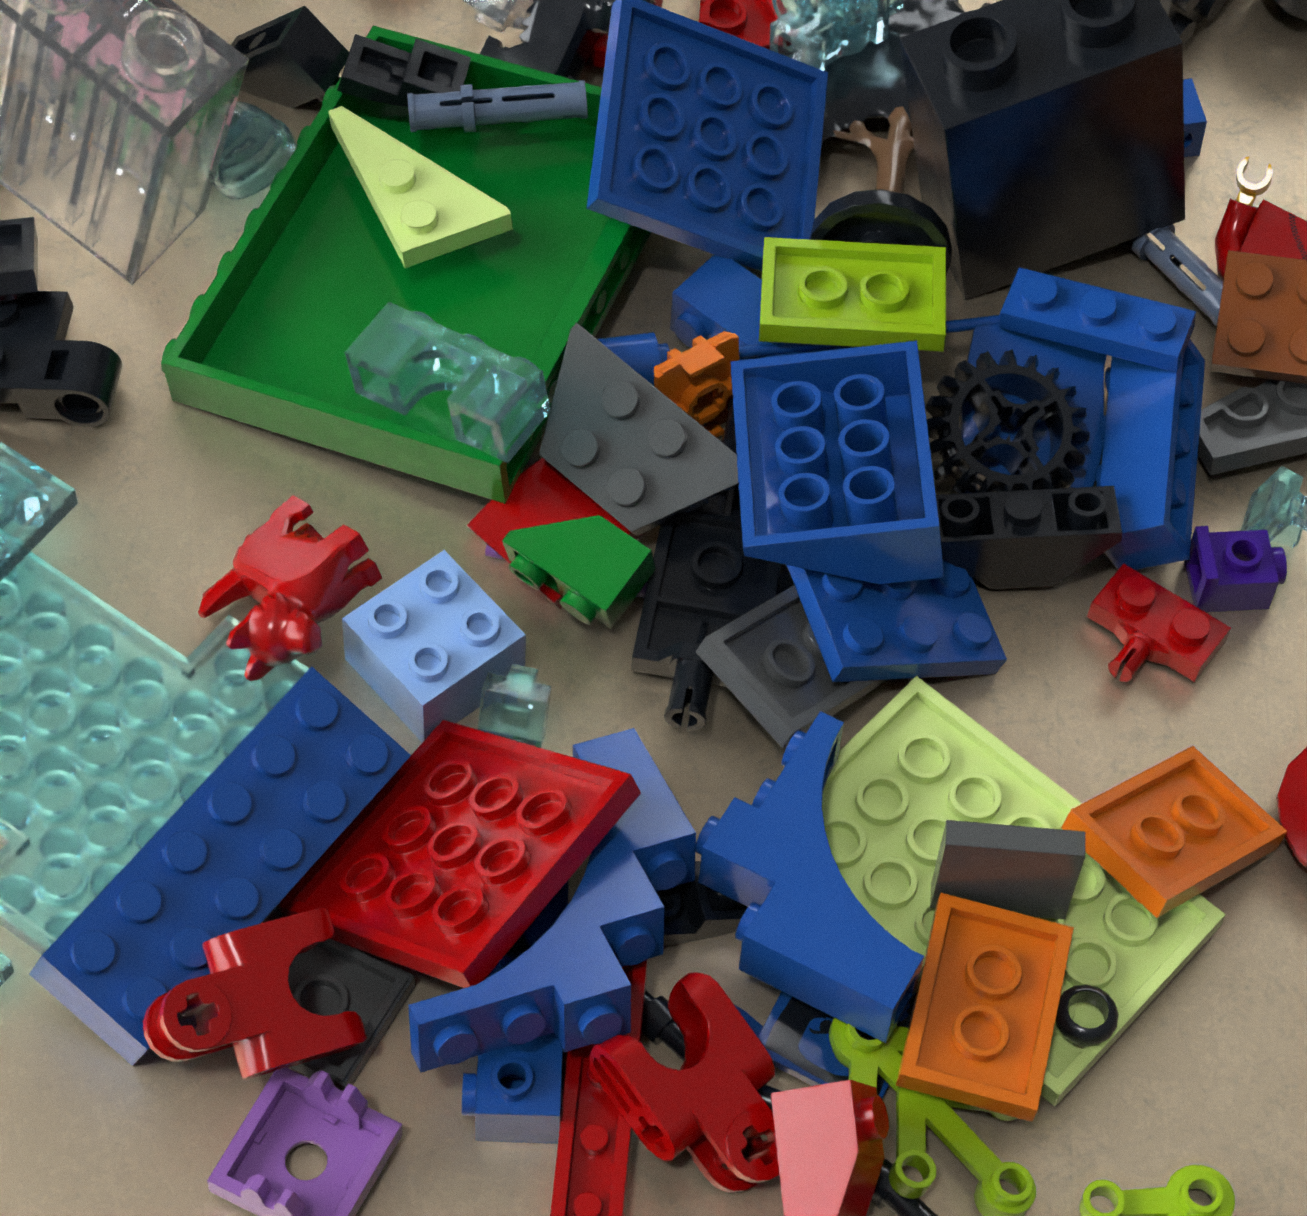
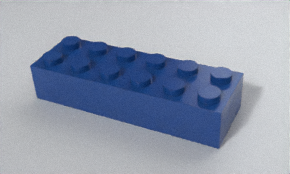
M311 666L42 954L29 975L133 1066L150 1048L144 1037L143 1020L146 1010L157 997L169 992L173 987L186 980L210 974L202 943L219 935L262 923L411 755Z

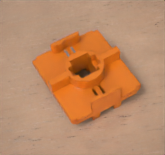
M723 331L706 340L700 335L692 339V348L682 353L674 348L667 352L666 361L654 366V387L716 438L724 434V429L720 425L727 421L728 404L733 398L730 361L739 360V336L735 333Z

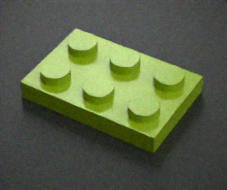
M764 237L759 341L862 347L917 340L918 350L944 352L946 337V247Z

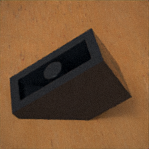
M302 6L236 36L219 64L224 69L228 87L289 108H294L313 99L317 102L323 101L327 89L331 85H336L341 77L339 73L346 64L349 51L306 6ZM216 67L215 72H216L217 80H218V82H220L219 75H218V71H217V67Z

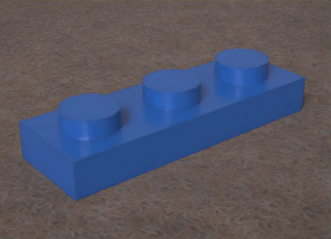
M1019 267L1000 311V328L1177 373L1195 327L1196 311Z

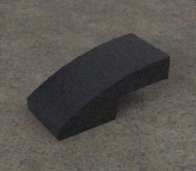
M355 34L337 91L375 102L408 107L407 94L409 93L415 95L461 91L460 85H464L471 57L419 39L415 40L412 51L409 53Z

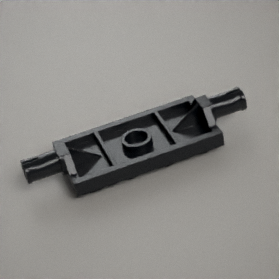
M732 398L727 408L728 416L723 439L720 441L736 453ZM739 485L708 499V504L688 513L681 512L668 517L665 523L660 525L653 557L656 570L648 580L632 655L631 671L673 678L664 718L669 725L681 729L686 706L690 707L687 730L703 728L707 719L706 711L711 686L727 687L696 653L705 637L775 597L777 593L782 564L744 556Z

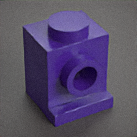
M1196 526L1191 539L1190 559L1184 560L1193 605L1206 613L1269 609L1278 584H1284L1287 575L1284 549L1282 547H1271L1267 530L1209 532L1208 526Z

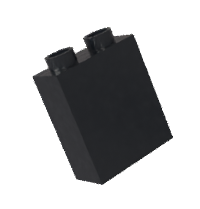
M1001 0L900 37L921 200L926 205L932 207L948 227L952 245V257L949 268L964 300L1013 283L1019 267L1041 273L1145 235L1154 229L1164 228L1185 220L1183 42L1160 0Z

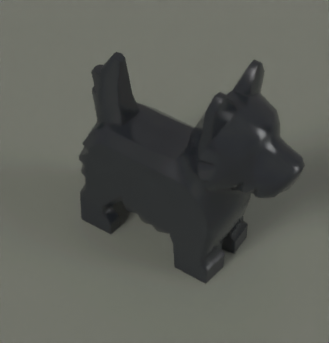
M533 0L534 3L526 10L529 16L521 23L526 28L519 35L523 43L511 48L506 46L503 48L500 40L488 36L480 52L484 56L578 81L597 40L604 35L608 36L612 3L615 0ZM643 0L656 5L654 0Z

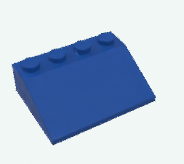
M917 340L730 361L744 556L875 584L944 578L939 517Z

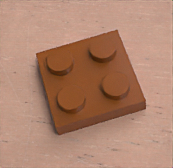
M1228 250L1211 372L1307 384V260Z

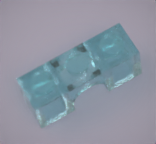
M391 302L384 306L344 352L355 392L405 416L424 396L436 391H453L447 398V403L456 439L506 463L513 458L551 411L543 370H540L531 361L523 357H511L487 346L481 339L472 334L462 335L436 323L423 312H411Z

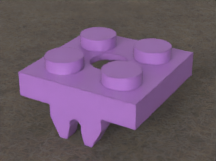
M289 1068L273 1072L207 1180L209 1192L257 1216H356L403 1135L402 1123L369 1108L367 1100L357 1087L348 1083L344 1091L336 1088L329 1073L323 1070L313 1073L310 1078ZM304 1143L319 1146L327 1156L325 1170L318 1177L311 1180H300L293 1177L285 1166L288 1153L294 1147Z

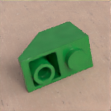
M600 515L511 530L502 540L509 561H511L508 568L517 578L536 590H539L545 584L562 596L560 604L565 610L588 625H591L594 619L612 629L656 570L651 549Z

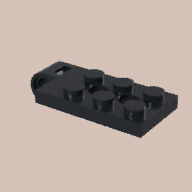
M30 292L15 300L0 301V403H18L25 418L61 419L69 424L81 427H95L104 424L110 416L122 370V361L116 352L100 343L65 340L74 309L68 292Z

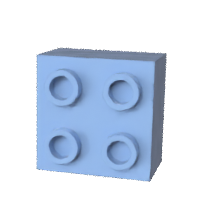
M445 550L342 618L345 660L422 743L442 720L453 723L459 722L525 676L526 634Z

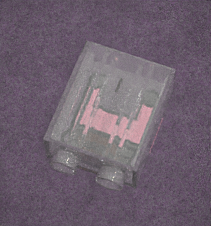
M0 0V184L133 285L206 209L249 59L172 0Z

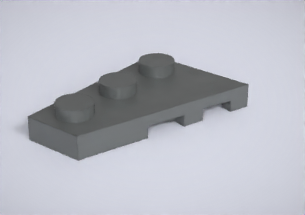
M1270 379L1255 388L1243 386L1201 409L1198 456L1210 475L1307 453V384Z

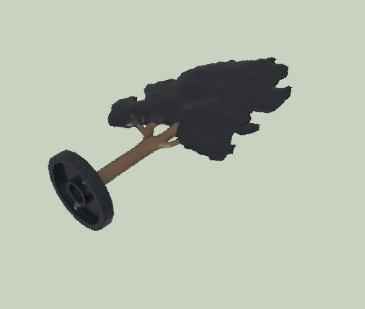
M844 0L842 3L835 4L829 10L823 12L818 19L810 20L807 23L806 32L799 37L798 47L800 52L791 53L789 57L828 72L822 142L832 136L867 145L872 150L877 162L875 190L856 191L830 202L814 219L809 240L946 247L947 276L952 257V245L948 227L932 207L908 194H903L907 161L915 148L913 137L910 136L912 126L900 37L965 13L958 0ZM984 3V4L982 5V7H985V6H988V5H991V4H990V3ZM867 118H887L890 124L887 139L876 137L870 131H867L863 121ZM842 129H849L850 133H848V132H843V131H841V130H842Z

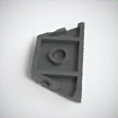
M577 322L570 330L539 452L540 456L637 536L664 524L668 517L681 512L688 513L708 504V499L739 485L736 453Z

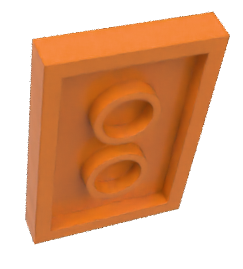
M1194 746L1071 809L1061 827L1063 830L1084 831L1085 852L1097 861L1156 918L1275 851L1288 832Z
M940 893L934 912L896 1086L1033 1122L1038 1111L1074 927Z

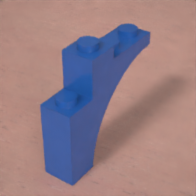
M820 711L807 733L801 730L794 733L782 757L781 765L784 766L783 771L776 781L767 778L762 783L752 805L734 797L721 819L711 816L707 820L696 842L695 852L701 855L698 883L748 907L735 933V939L742 942L738 970L886 1043L917 990L924 956L911 950L892 936L867 912L842 877L831 853L824 826L822 794L827 779L838 760L844 722Z

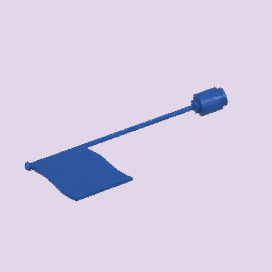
M1000 315L946 321V333L973 330L967 361L974 367H976V360L981 353L988 351L997 365H999L1004 352L1013 349L1018 366L1023 367L1030 356L1037 355L1039 365L1036 371L1045 376L1050 369L1059 367L1060 375L1055 382V386L1059 390L1066 386H1076L1077 393L1068 403V406L1087 408L1086 418L1077 427L1090 432V439L1085 447L1078 449L1085 455L1086 460L1080 470L1071 471L1075 481L1069 488L1093 487L1096 467L1100 464L1103 449L1100 421L1104 416V366L1107 355L1000 328ZM654 332L597 339L653 386L654 366L666 361L667 352L670 351L668 343L658 344ZM780 342L739 346V359L840 346ZM1001 393L1012 403H1028L1017 396ZM968 401L961 406L960 433L965 446L970 444L979 433L978 427L972 418L975 411ZM1045 421L1041 422L1033 432V439L1039 448L1036 455L1043 466L1047 464L1050 455V435ZM998 425L988 442L997 436L1006 440L1009 434L1010 442H1012L1022 425L1014 430L1005 426L1002 432L1001 426ZM985 462L982 464L995 472L1011 475L999 463Z

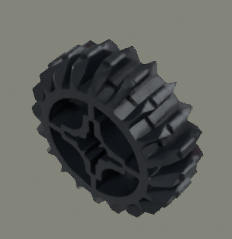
M1013 349L1004 352L999 365H997L992 355L987 351L979 355L976 360V367L964 360L956 366L954 370L955 378L948 375L943 376L936 387L940 395L931 396L925 406L926 411L932 416V418L927 419L929 438L934 439L930 442L931 460H943L934 472L935 480H945L952 476L957 482L950 494H960L966 490L971 493L1069 488L1075 481L1071 471L1080 470L1085 463L1086 457L1078 449L1085 447L1088 443L1090 432L1077 427L1086 418L1087 408L1068 406V403L1077 393L1076 386H1066L1060 390L1055 386V382L1060 375L1059 367L1050 369L1044 376L1036 371L1039 365L1037 355L1030 356L1022 367L1017 365L1016 356ZM1001 393L1017 396L1028 403H1012ZM968 401L975 411L972 418L978 427L979 433L970 444L965 446L960 433L959 416L961 406ZM1043 421H1045L1050 435V455L1047 464L1044 466L1036 455L1039 448L1033 439L1034 430ZM998 425L1001 426V432L1005 426L1014 430L1022 425L1012 442H1010V434L1006 440L997 436L988 442ZM985 462L999 463L1011 475L995 472L982 464Z

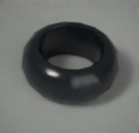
M1084 984L1073 986L1063 992L1060 996L1055 1021L1057 1028L1065 1038L1075 1044L1091 1046L1099 1045L1110 1038L1117 1028L1119 1014L1116 1003L1107 992L1099 987ZM1079 1002L1091 1003L1102 1012L1105 1022L1096 1028L1081 1027L1071 1019L1068 1008Z

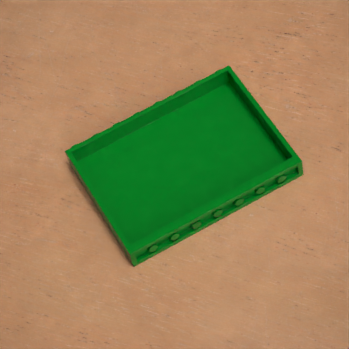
M374 25L366 38L409 53L412 51L415 40L419 39L471 57L464 85L472 84L473 90L578 82L577 80ZM340 77L336 85H331L327 89L322 101V108L312 124L305 126L300 132L296 149L285 167L281 166L276 170L271 181L270 191L260 207L254 208L249 213L245 222L244 232L233 250L227 251L222 256L218 265L217 275L206 293L200 294L195 299L191 307L189 320L177 339H171L166 345L162 355L161 368L163 373H165L172 401L506 504L519 475L523 472L546 429L571 328L577 322L591 335L596 336L651 234L650 231L586 209L602 87L585 83L587 119L571 118L529 123L476 126V132L464 133V127L411 132L408 107L375 102L339 92L337 89L341 80ZM343 106L500 202L511 213L513 230L404 268L331 128L328 111Z

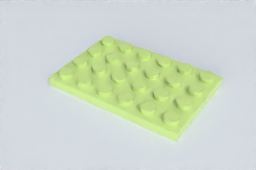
M918 676L913 678L839 750L838 760L827 779L822 794L824 826L831 853L852 893L885 930L911 950L924 957L935 908H930L931 882L946 820L1063 830L1061 827L1070 810L1082 804ZM1085 852V859L1065 919L1037 918L1074 927L1061 995L1064 991L1076 985L1087 984L1099 987L1114 1000L1119 1017L1117 1028L1110 1038L1099 1045L1091 1046L1075 1044L1065 1038L1057 1028L1055 1021L1041 1096L1056 1107L1221 927L1226 914L1198 894L1156 918L1097 861ZM1079 1002L1068 1008L1071 1019L1081 1027L1096 1028L1105 1022L1102 1012L1091 1003Z

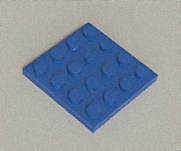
M615 0L612 3L586 209L719 257L733 259L739 264L762 272L764 237L809 239L815 219L828 72L646 1Z

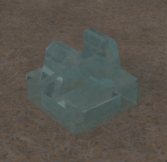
M1281 466L1252 493L1241 531L1267 530L1270 542L1273 541L1289 547H1296L1299 544L1302 531H1307V497L1299 492L1303 476Z
M513 664L507 676L488 673L481 692L478 730L542 748L547 730L552 686L536 683L539 669Z

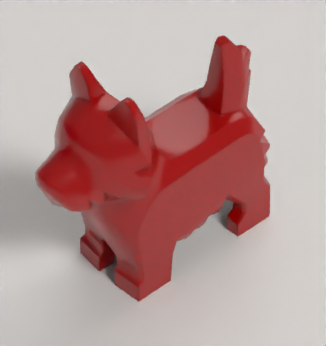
M294 495L278 507L264 525L258 527L253 534L246 536L243 545L237 548L233 559L234 568L203 593L198 610L199 616L206 618L234 601L247 596L261 603L255 605L246 618L230 631L226 645L231 650L249 649L251 655L244 674L245 679L248 681L262 679L274 667L289 664L304 654L317 653L322 646L321 628L317 624L333 617L361 590L368 586L372 587L382 579L376 563L369 558L348 569L349 565L359 560L369 551L361 534L343 524L326 538H323L308 523L293 531L294 525L299 521L307 519L314 513L308 503Z

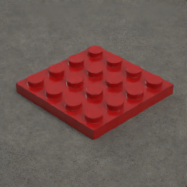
M442 720L402 767L281 900L277 907L284 917L324 907L328 909L334 926V934L329 939L462 988L474 986L482 982L492 972L494 967L535 921L537 916L577 871L579 866L618 822L641 792L629 773Z

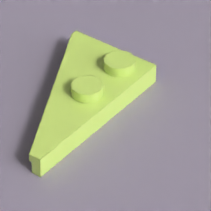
M343 106L328 111L331 128L404 268L513 230L511 213L500 202Z

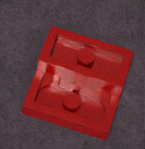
M543 457L519 475L506 504L491 500L467 524L469 529L478 538L490 546L509 565L511 561H509L502 540L511 530L600 515L636 540L642 535L637 536L628 530ZM543 584L538 591L557 608L561 609L560 600L562 596Z

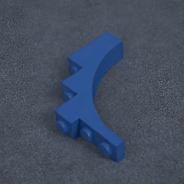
M634 728L573 745L574 758L631 774L641 794L591 852L585 874L572 900L555 923L523 954L477 985L408 1005L411 1053L420 1073L445 1065L458 1064L471 1057L514 1044L528 1043L535 1038L551 1033L556 1034L564 1052H568L591 1044H601L616 1035H624L631 1032V983L622 967L636 965L647 959L663 955L664 905L656 891L671 889L677 885L695 880L696 850L695 830Z

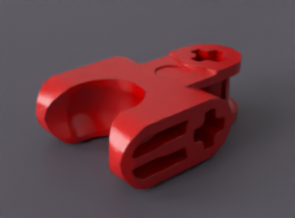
M322 907L231 931L203 942L202 947L210 974L186 980L176 985L169 992L157 997L146 1010L143 1020V1031L150 1049L161 1058L178 1062L188 1061L233 1047L242 1080H247L334 1055L364 1042L368 1037L362 1018L355 1011H345L328 1016L311 1013L298 1004L293 998L289 987V967L297 954L305 953L316 947L318 943L324 942L333 936L334 926L328 909ZM181 1013L182 1016L194 1015L197 1027L194 1028L192 1025L181 1026L177 1014Z
M698 972L688 973L675 984L669 996L668 1008L670 1016L677 1023L684 1037L685 1060L680 1070L668 1068L658 1063L646 1051L643 1044L632 1036L616 1035L601 1044L593 1046L589 1056V1066L594 1077L640 1141L656 1157L664 1161H672L687 1149L704 1177L715 1188L727 1193L745 1191L757 1183L766 1182L779 1175L773 1112L758 1093V1090L775 1076L772 1058L720 984L710 975ZM761 1135L767 1136V1140L763 1141ZM746 1147L748 1153L743 1157L741 1150ZM725 1163L728 1169L723 1168L722 1164Z

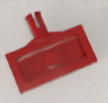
M1124 563L1091 602L1087 614L1089 619L1114 633L1124 645L1117 656L1108 664L1109 672L1114 678L1123 669L1119 679L1121 682H1129L1145 660L1166 665L1195 682L1225 644L1231 627Z

